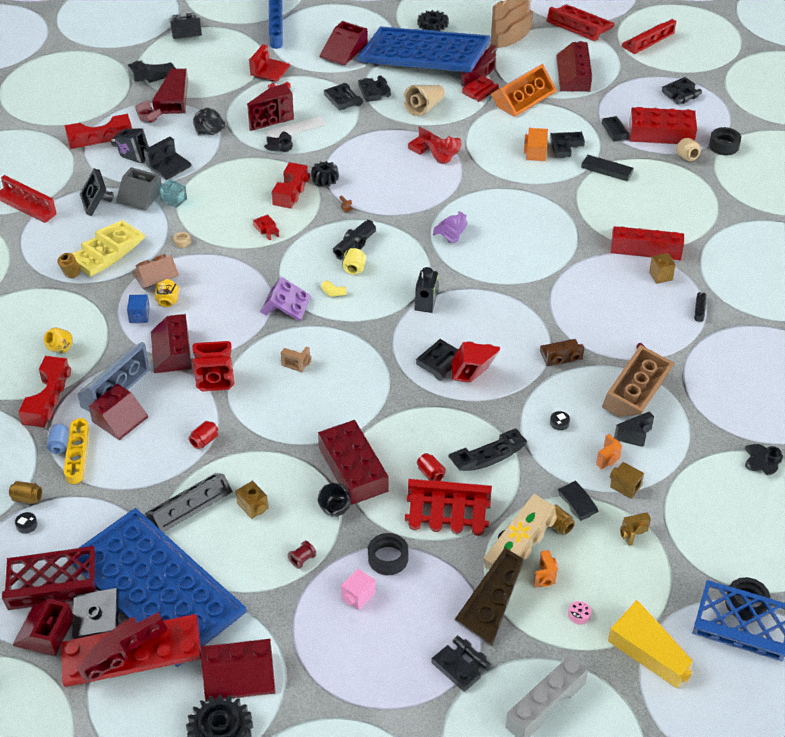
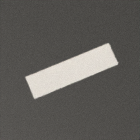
M321 116L266 132L269 137L279 138L283 131L291 135L323 126L327 123Z

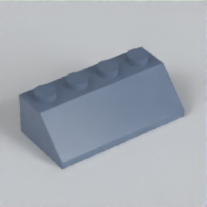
M140 342L130 347L85 388H82L77 394L80 407L90 412L88 406L117 383L128 390L150 370L145 343Z

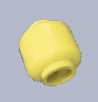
M356 248L348 249L344 253L343 269L352 275L361 273L366 262L365 253Z

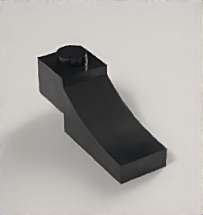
M140 60L127 64L129 75L134 82L147 79L149 83L165 79L171 69H176L172 62L154 65L145 64Z

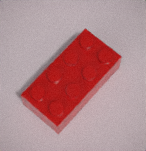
M631 107L629 120L630 142L678 144L684 138H690L695 141L697 134L696 111L690 109Z

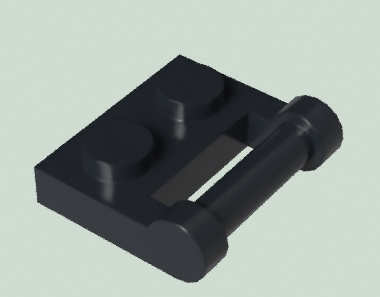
M347 83L324 90V96L338 110L354 105L361 106L363 103V99L357 96Z
M439 339L416 358V365L433 374L438 381H442L446 374L452 370V360L442 368L438 366L450 356L454 357L458 349Z

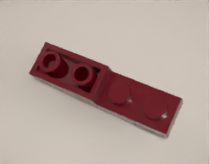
M491 44L484 51V54L471 72H461L460 80L462 87H465L481 76H488L496 68V45Z
M159 612L138 623L133 616L104 636L92 648L78 668L85 682L98 679L103 673L112 668L120 667L123 662L129 660L126 654L127 651L138 648L143 642L156 638L166 631L167 628Z

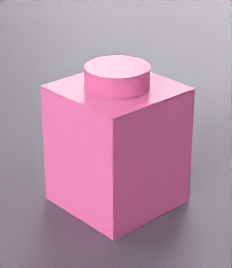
M357 569L341 585L343 601L347 605L354 606L359 610L375 594V579Z

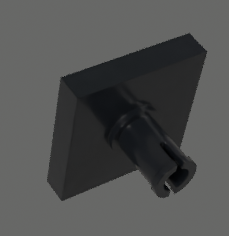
M93 168L80 192L85 213L91 216L101 200L112 202L114 197L113 192L106 191L101 171Z

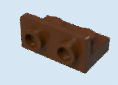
M576 339L541 345L540 353L547 366L583 360L584 345L578 344Z

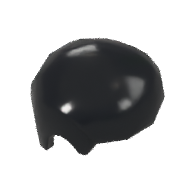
M330 483L319 491L317 502L327 516L338 517L350 508L351 499L343 485Z

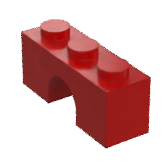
M289 162L283 171L284 183L277 182L271 193L272 205L292 209L294 203H297L300 193L304 191L306 182H309L310 173H308L307 165Z

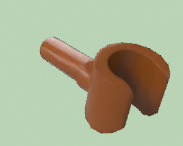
M341 195L339 197L343 202L341 207L344 212H349L353 209L351 207L352 200L347 201Z

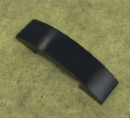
M515 428L500 434L499 440L471 451L463 448L450 453L448 457L460 471L478 470L494 465L513 455L527 444V440Z

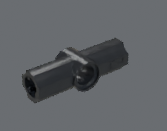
M368 219L355 230H347L343 240L333 248L336 258L342 260L344 253L351 248L361 250L366 240L376 232V226L373 224V221Z

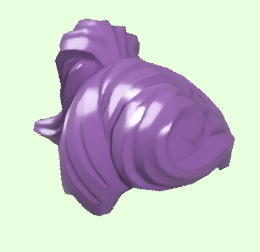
M458 211V215L447 217L438 223V226L434 227L433 236L440 234L450 243L457 242L460 234L468 224L466 220L467 215Z

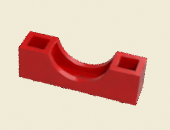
M128 113L112 116L107 124L99 127H88L81 122L64 125L70 149L111 142L112 138L123 129H132Z
M44 357L39 367V373L42 383L46 384V387L36 395L25 397L18 411L22 425L45 428L48 420L52 417L54 406L58 404L60 393L65 389V382L71 375V367L68 364L67 358Z

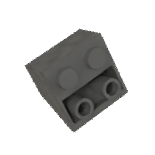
M131 167L122 177L116 199L117 203L147 210L163 191L160 175Z

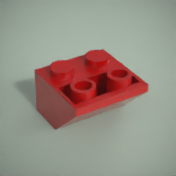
M472 341L463 342L452 359V380L471 383L489 368L499 353L500 347L493 346L492 344H477Z

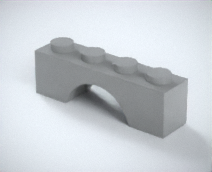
M569 655L507 712L505 728L515 737H530L540 727L546 714L558 701L564 697L571 698L585 685L588 669Z

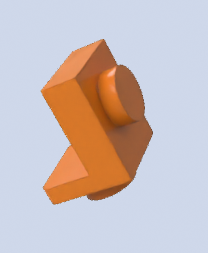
M610 434L605 436L604 448L598 451L596 465L601 470L608 465H613L620 459L622 445Z
M549 550L541 551L539 562L541 570L535 572L533 584L535 587H548L556 583L558 564L556 559L552 558Z

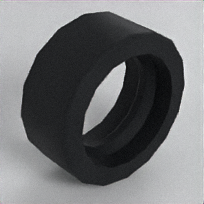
M719 127L711 132L709 147L715 153L732 155L739 150L742 137L738 131L732 128ZM719 140H728L730 141V143L722 142Z
M382 533L370 541L368 545V563L374 571L382 575H394L401 572L407 566L409 551L408 544L404 538L394 533ZM392 547L399 550L401 556L393 561H384L376 557L375 553L381 548Z
M749 577L738 578L729 585L730 587L767 598L771 597L767 587L757 579ZM735 596L729 598L735 609L742 606ZM725 601L727 610L730 612L731 609H730V607L728 606L727 602ZM764 603L753 607L757 615L767 611ZM748 607L737 612L743 621L754 618Z

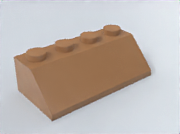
M640 345L607 392L602 408L618 417L641 415L675 363Z

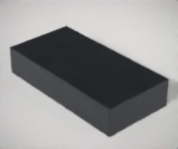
M617 116L602 118L601 124L613 142L629 138L628 131Z

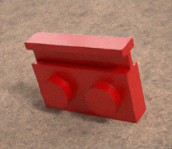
M481 76L463 87L462 94L472 99H477V102H480L498 90L499 84H494V81Z

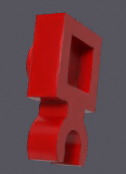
M268 214L253 220L254 227L261 235L266 233L268 240H271L272 234L279 237L276 223Z

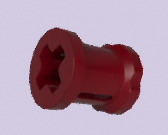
M306 540L301 543L298 549L288 553L289 561L298 569L303 567V563L309 558L316 556L315 548Z

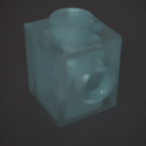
M169 179L159 187L161 201L177 208L187 200L186 186Z

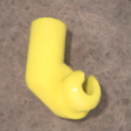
M323 281L321 284V289L330 297L346 295L345 286L336 287L330 281Z

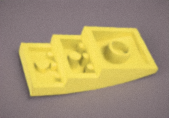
M121 220L95 231V238L81 243V250L72 254L80 265V270L91 277L124 257L145 238V234Z

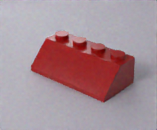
M613 226L610 253L642 257L669 253L673 260H681L684 233Z

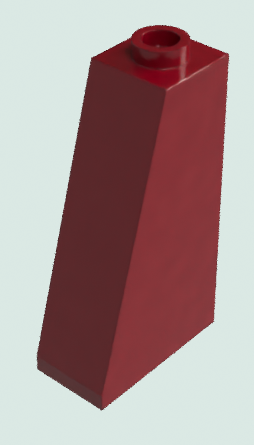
M187 68L170 70L152 99L153 109H160L161 114H180L186 112Z

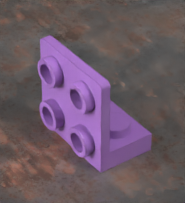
M281 276L272 286L260 312L267 316L271 310L275 311L278 308L300 321L311 295Z

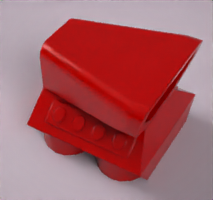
M231 342L194 343L192 349L195 359H192L196 388L201 392L230 390L235 384L232 358L230 357L232 351Z

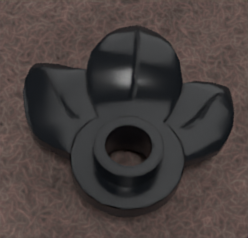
M285 131L280 134L279 138L267 136V144L264 145V148L271 151L280 150L288 152L293 148L292 136Z
M761 444L745 446L746 452L751 456L745 463L746 468L752 471L762 470L765 475L777 472L778 464L783 459L782 452L778 447L769 446L766 448Z

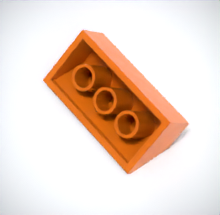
M541 64L491 93V96L499 109L515 117L550 96L557 89L544 65Z

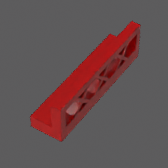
M670 19L665 23H660L623 42L621 47L636 54L675 34L677 21Z
M6 175L1 177L3 189L0 190L1 202L43 223L57 215L53 198Z

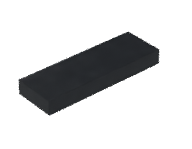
M589 154L581 166L583 169L624 181L629 180L634 170L633 167Z

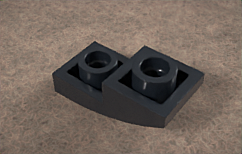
M576 480L558 489L559 496L569 505L571 512L580 521L590 518L599 512L593 500Z

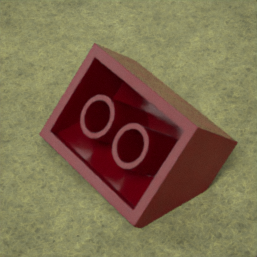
M186 314L166 316L151 331L154 374L192 369Z
M271 639L201 646L205 702L209 701V696L217 700L219 694L225 700L228 695H231L233 699L276 693Z

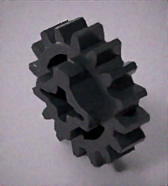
M431 10V12L426 11V13L422 12L421 15H418L417 25L422 30L440 31L448 28L449 18L447 14L444 15V12L440 13L439 10L435 12Z

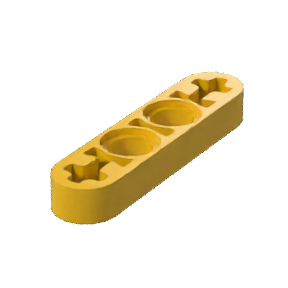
M77 418L70 424L64 465L65 479L70 484H77L84 478L90 432L88 421L84 418ZM75 441H83L80 445H73ZM74 456H81L77 461L71 460ZM73 468H76L77 471L75 475H73Z

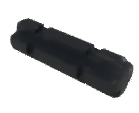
M697 293L695 321H704L706 293Z

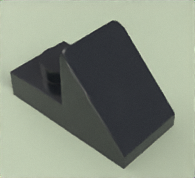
M649 411L616 424L614 439L643 447L645 445L646 433L652 430L654 415Z

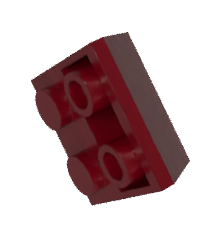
M47 599L33 606L16 636L13 646L56 656L61 642H63L73 622L70 603Z

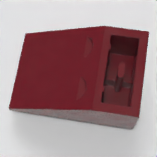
M341 21L332 31L319 57L345 66L367 45L368 29Z
M286 83L270 87L247 103L249 130L253 131L294 120L293 93Z

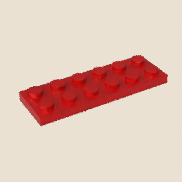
M197 615L164 620L163 622L167 628L166 631L156 638L143 642L138 648L127 651L126 654L129 660L123 662L120 667L112 668L103 673L98 679L90 680L89 682L200 660L201 645ZM109 632L61 642L62 684L64 687L86 683L78 668L92 648Z

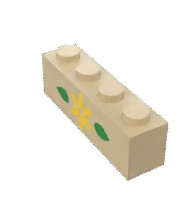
M533 494L483 558L485 568L488 570L491 568L505 547L526 560L531 554L534 544L542 540L547 527H551L555 523L557 518L555 506Z

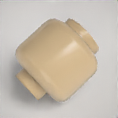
M684 138L678 143L676 152L680 158L692 162L699 157L701 147L696 141Z

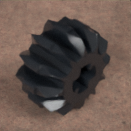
M320 161L319 164L315 163L311 170L313 182L317 186L322 185L323 187L336 184L339 177L337 165L327 161Z

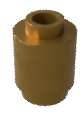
M64 253L59 256L57 263L63 274L68 278H76L80 274V265L72 253Z
M15 481L9 488V496L14 502L38 503L42 497V487L36 483Z
M555 504L557 518L551 527L559 534L567 535L574 528L575 521H573L571 515Z

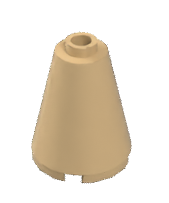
M440 85L409 86L403 95L406 101L404 105L411 115L422 116L444 99L445 91Z

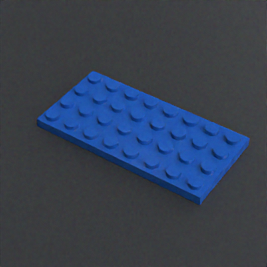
M380 26L359 54L358 61L367 64L377 63L379 65L388 64L467 73L473 70L490 43L491 38L490 35Z
M137 508L131 510L79 547H95L96 589L102 591L117 588L119 590V612L127 619L134 616L137 623L159 612L163 621L196 614L199 623L200 645L205 646L247 613L246 607ZM90 554L81 555L77 560L84 564L90 558ZM72 564L76 570L79 568L76 564ZM83 571L81 575L85 579H89V574Z

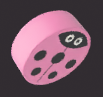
M581 601L573 602L568 611L569 619L576 624H585L589 621L591 616L590 606Z

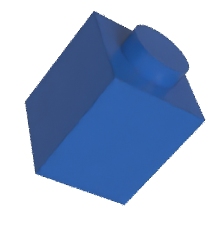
M148 294L129 295L127 305L129 323H148L150 311Z

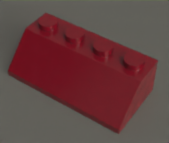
M572 42L556 55L560 91L590 92L592 70L588 42Z

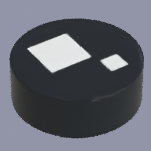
M556 411L551 414L550 425L552 428L565 430L569 427L570 416L567 413Z
M31 512L21 513L15 519L16 528L20 533H30L38 525L36 516Z

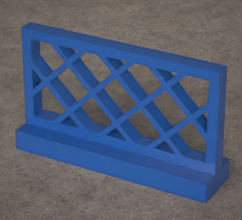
M707 580L692 634L783 662L785 658V629L783 627L785 621L780 622L774 612L779 609L785 610V603ZM709 587L719 590L723 597L712 602L708 595ZM735 595L742 597L745 602L744 605L736 609L729 600V598ZM726 601L731 611L721 616L715 605ZM757 602L764 603L768 611L757 615L752 605ZM748 607L754 618L743 622L737 612ZM712 608L717 618L712 621L702 619L703 611ZM734 614L740 625L731 628L726 625L723 619ZM771 614L777 625L766 629L760 619ZM757 621L763 632L757 635L751 634L746 626ZM779 628L784 635L783 643L774 641L769 633Z

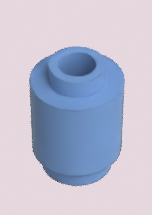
M56 424L49 431L46 447L53 454H62L67 450L69 431L65 425Z

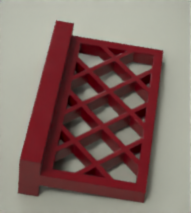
M89 546L7 558L5 591H2V600L7 610L33 607L47 599L71 602L74 601V595L96 592L95 547ZM90 554V558L84 564L77 560L81 555ZM66 557L69 559L62 567L56 564L60 558ZM44 560L47 562L40 570L34 567L38 561ZM22 563L25 565L18 573L13 571L14 564ZM74 563L79 568L71 575L66 570ZM52 566L58 571L49 578L44 573ZM31 569L36 574L26 581L22 576ZM83 571L89 574V579H77ZM62 574L68 577L63 583L54 582ZM40 577L46 580L42 586L32 585ZM18 580L24 584L20 589L11 590L12 585Z

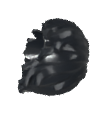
M208 107L200 109L193 118V125L197 135L201 133L204 135H214L221 132L225 127V121L220 117V114Z

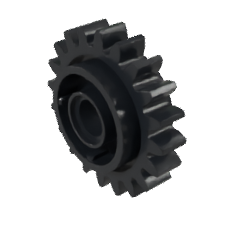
M221 694L218 695L217 700L209 696V703L201 700V708L193 707L194 715H188L189 723L186 724L188 737H252V715L248 711L247 704L241 705L240 698L232 702L231 695H228L226 700H223ZM217 725H224L223 727L216 728Z

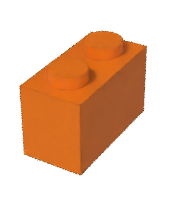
M529 128L528 134H525L524 153H527L526 160L546 161L548 129Z

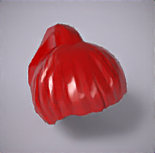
M450 136L446 139L423 140L430 147L433 157L441 164L450 162L451 158L460 151L462 145L460 138H452Z

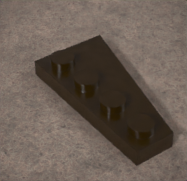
M505 547L458 613L455 622L493 646L524 559Z

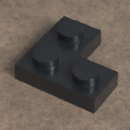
M582 131L550 133V141L555 158L571 157V147H580L585 144Z

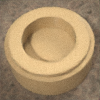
M178 232L173 236V242L176 247L184 248L191 244V238L186 232Z

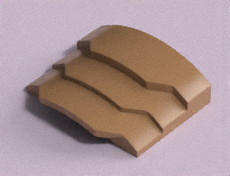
M501 0L493 6L491 44L496 45L497 48L509 46L520 41L530 32L533 23L531 0Z

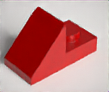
M419 126V136L408 143V149L421 155L430 149L424 143V139L435 140L440 137Z

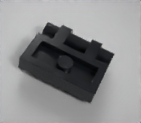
M382 75L377 77V81H374L373 78L358 80V86L366 102L381 100V96L384 95L386 97L391 96V89Z
M686 77L662 86L661 91L671 99L677 97L675 99L676 104L687 103L688 100L696 99L702 94V90L700 88L696 90V84Z
M457 635L452 641L457 648L454 650L449 645H446L432 657L431 663L465 692L480 679L481 673L477 669L481 666L485 671H488L492 664L486 659V655L482 652L478 653L471 647L472 644L467 639L463 640ZM467 654L472 661L469 663L462 656Z

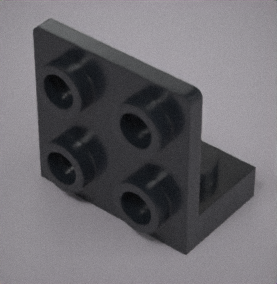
M170 136L144 150L146 166L165 180L192 166L191 162L176 153L174 139Z

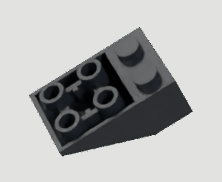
M186 13V16L183 17L180 14L171 15L172 18H169L173 39L202 35L200 17L195 13Z

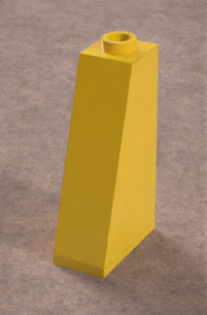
M636 600L610 628L608 642L675 688H678L682 682L686 683L692 676L691 666L693 660L639 601Z

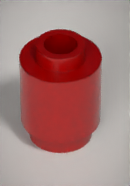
M204 421L190 433L191 435L188 437V440L194 448H204L218 436V427L213 422Z
M424 453L418 458V469L428 480L441 481L444 478L446 469L433 455Z

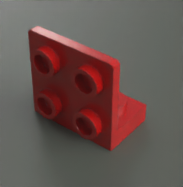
M262 44L249 59L250 75L277 82L289 69L290 63L270 59L268 45Z

